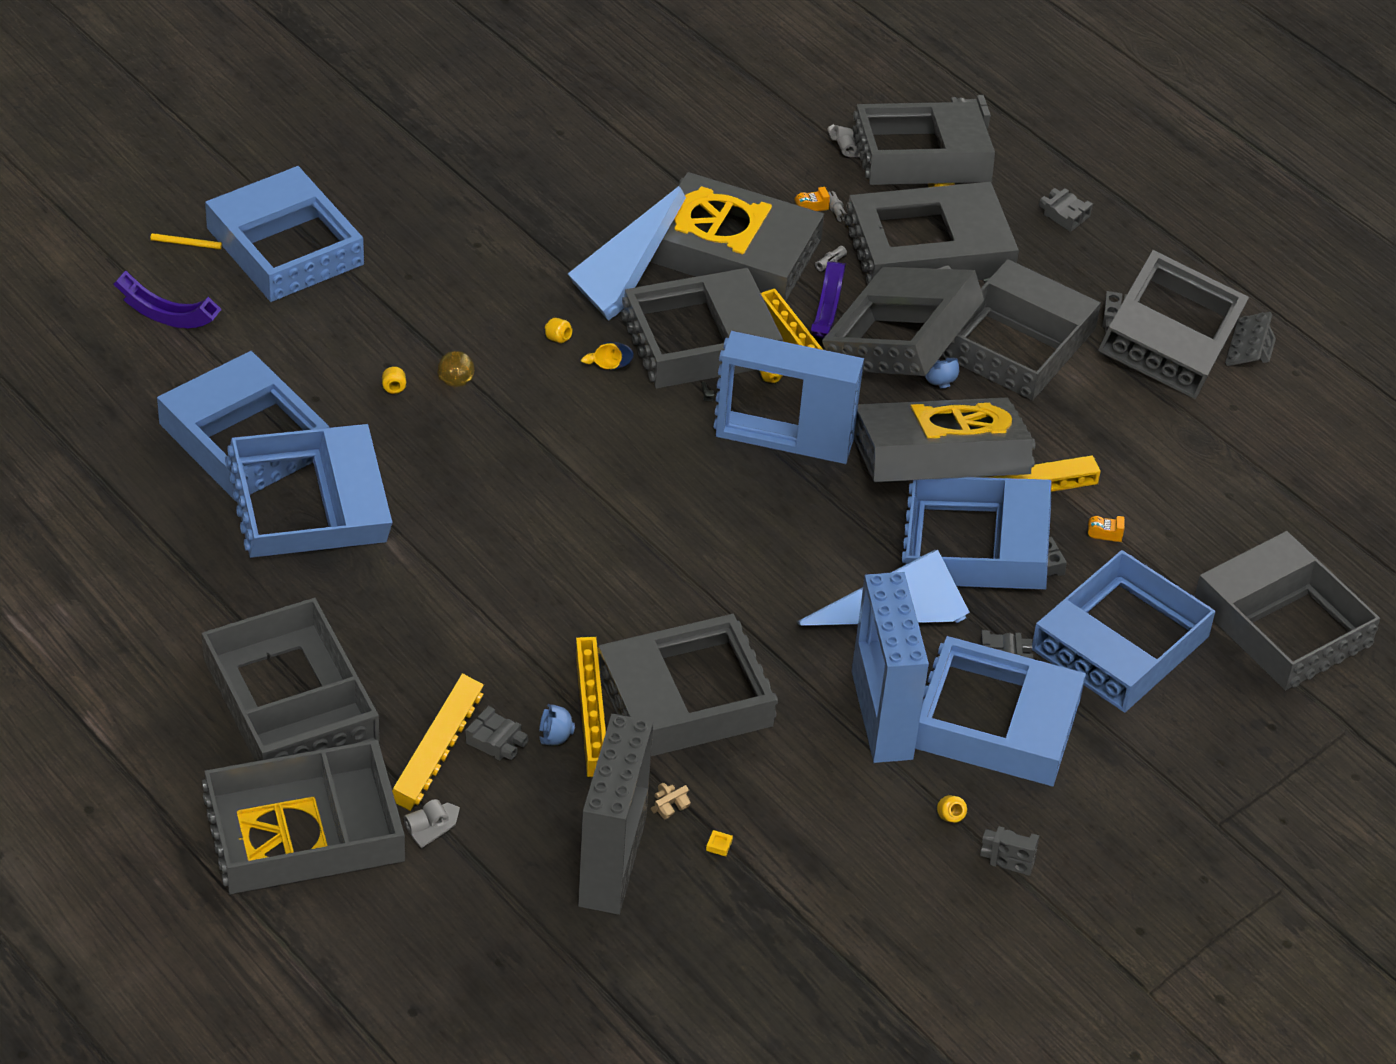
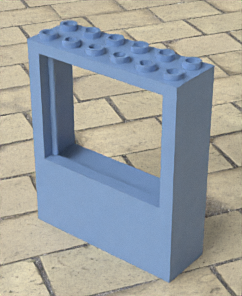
M299 166L205 202L207 229L218 242H222L223 248L270 302L364 265L363 237ZM317 217L321 219L340 241L275 268L270 265L252 244Z
M731 331L729 338H725V350H721L719 361L722 364H720L718 375H721V378L719 377L717 389H720V391L717 392L716 402H719L715 409V415L717 416L714 422L716 437L846 464L854 440L864 358ZM735 365L803 379L799 425L731 411Z
M252 351L157 397L159 424L232 498L234 485L230 484L229 481L230 467H226L225 462L227 455L209 438L210 436L274 404H277L303 430L329 428ZM313 458L243 465L249 494L261 490L311 464Z
M368 424L235 437L231 439V444L227 447L228 456L225 457L226 467H230L229 481L230 484L234 485L233 498L237 500V516L241 517L242 521L240 522V530L242 534H245L244 548L246 551L248 550L250 558L387 542L392 519ZM313 458L329 527L259 535L243 465Z
M964 477L913 480V483L909 484V494H912V496H908V508L910 510H907L906 521L909 523L905 524V535H908V537L904 538V549L906 551L902 553V563L908 564L921 557L924 509L996 511L993 559L942 557L955 585L966 587L1046 589L1051 515V480Z
M1121 550L1036 623L1032 650L1053 665L1086 673L1084 686L1125 713L1209 637L1215 610ZM1120 585L1187 629L1188 632L1161 657L1156 659L1087 612Z
M905 572L868 574L864 576L852 675L873 763L913 760L929 663Z
M947 636L945 643H940L938 650L940 656L935 658L933 664L935 670L930 672L928 683L930 684L925 686L923 696L925 698L922 703L915 749L1054 786L1081 699L1086 673ZM950 667L1023 686L1006 738L932 718Z

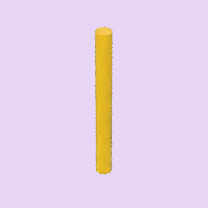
M151 234L152 241L222 249V242Z

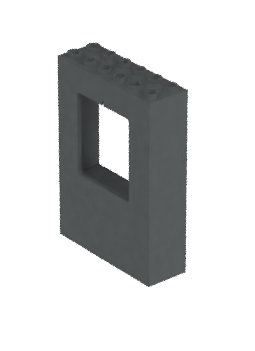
M991 182L850 195L849 202L846 204L848 215L845 216V224L849 226V235L853 237L854 249H857V257L862 263V272L866 274L867 284L871 282L882 267L938 269L949 265L951 269L975 270L978 280H983V278L992 277L1007 259L1017 263L1019 249ZM942 215L951 241L890 247L880 220Z
M316 598L304 600L202 633L204 661L255 761L377 739L379 742V715ZM301 649L321 687L257 707L238 668L265 660L267 655L271 658Z

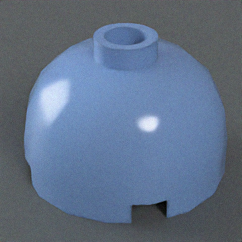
M946 358L944 361L937 360L926 374V380L932 385H939V388L949 387L950 383L955 381L959 375L958 359Z
M548 704L549 709H544L541 717L539 731H543L544 738L540 737V742L546 745H560L569 738L570 734L574 733L575 723L572 722V717L565 708Z

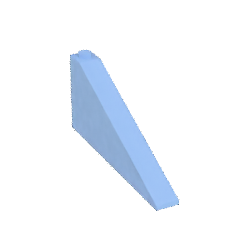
M679 186L568 273L575 286L608 321L623 310L622 297H624L625 289L636 287L686 199Z
M933 550L891 572H905L918 622H953L955 620L958 623L966 618V614L970 613L938 550ZM863 587L797 621L798 625L858 624Z

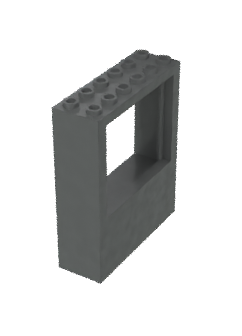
M977 102L857 104L856 111L853 112L855 126H852L853 136H855V144H857V152L860 153L862 168L865 170V178H868L870 185L992 182L995 150ZM935 134L940 149L878 150L874 135Z
M1152 250L1112 320L1098 351L1196 399L1249 297ZM1150 280L1224 316L1214 338L1212 339L1139 303Z
M1007 259L981 287L984 301L941 357L945 359L957 358L960 366L1033 401L1094 332L1097 326L1101 302ZM988 316L1056 350L1036 372L967 339V337Z
M882 267L822 340L825 350L864 358L862 372L926 376L984 301L975 270ZM874 321L925 323L911 341L861 338Z
M748 268L625 289L624 297H622L624 310L621 311L622 319L627 323L628 333L632 334L633 344L637 346L638 355L642 357L644 369L648 370L649 380L653 382L655 388L721 377V375H718L719 366L722 364L719 361L721 350L725 349L724 343L662 354L644 314L706 303L724 342L725 338H729L731 331L783 341ZM735 365L734 374L753 371L755 369Z
M1288 531L1201 574L1195 593V598L1215 610L1213 621L1285 691L1291 687H1297L1301 682L1313 678L1321 671L1328 670L1332 665L1341 663L1347 657L1356 655L1362 649L1371 647L1374 643V637L1380 621L1378 615ZM1309 594L1348 633L1292 661L1253 623Z
M734 613L598 645L600 680L615 713L653 721L651 756L772 727L774 724V718L776 717L775 706L778 704L777 696L775 693H772L770 681L768 678H765L763 667L760 663L758 664L754 649L750 648L747 635L743 634L741 622L736 620ZM730 643L756 697L689 713L663 658Z
M611 714L583 809L578 907L620 915L647 818L653 721Z

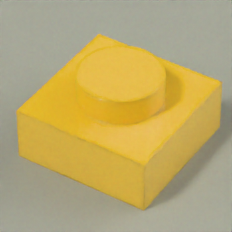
M713 830L707 843L706 851L726 856L733 836Z

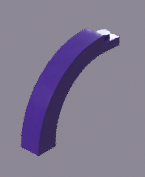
M827 262L819 307L811 328L813 337L824 339L834 326L845 273V263Z
M126 270L113 284L126 296L123 300L132 308L154 321L172 327H201L213 321L221 311V308L209 297L194 304H180L165 300L143 287Z

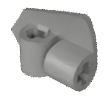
M834 124L827 128L832 140L838 142L843 155L860 157L851 128Z
M438 799L427 802L423 806V810L420 809L407 814L403 819L408 832L419 847L422 848L456 826L460 807L450 803L441 805Z

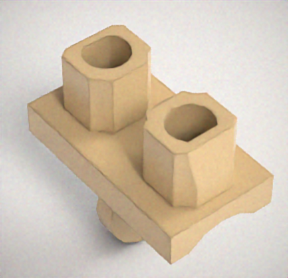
M661 783L658 785L659 792L655 793V797L659 800L655 801V806L651 807V810L654 814L659 812L665 820L675 813L671 804L675 803L680 811L686 809L691 804L686 795L689 789L685 785L674 791L675 787L673 785L667 786L665 783Z

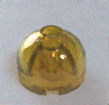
M450 351L440 359L438 377L440 380H444L446 385L454 387L464 386L467 381L473 380L475 369L473 360L468 354L461 351Z

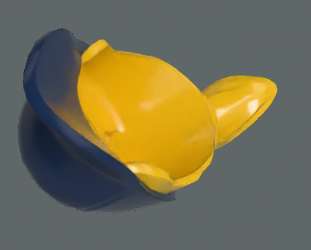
M606 342L600 345L595 353L585 355L581 362L585 364L595 362L604 369L614 370L628 365L632 361L634 354L627 345L619 342Z

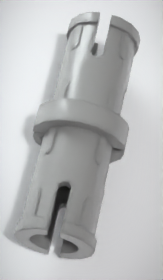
M829 191L830 210L834 212L838 221L841 222V218L845 221L847 213L843 208L842 201L838 199L834 191H832V194Z
M839 246L832 252H827L825 257L815 262L816 269L822 272L827 266L828 259L834 256L830 261L837 262L840 258L847 255V250L845 247Z

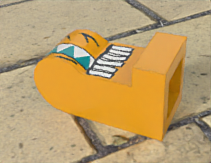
M819 187L817 192L799 193L794 199L796 205L814 211L829 210L830 195L825 187Z
M1093 516L1088 520V535L1090 537L1122 542L1124 517L1117 516L1116 519H1103L1099 516Z

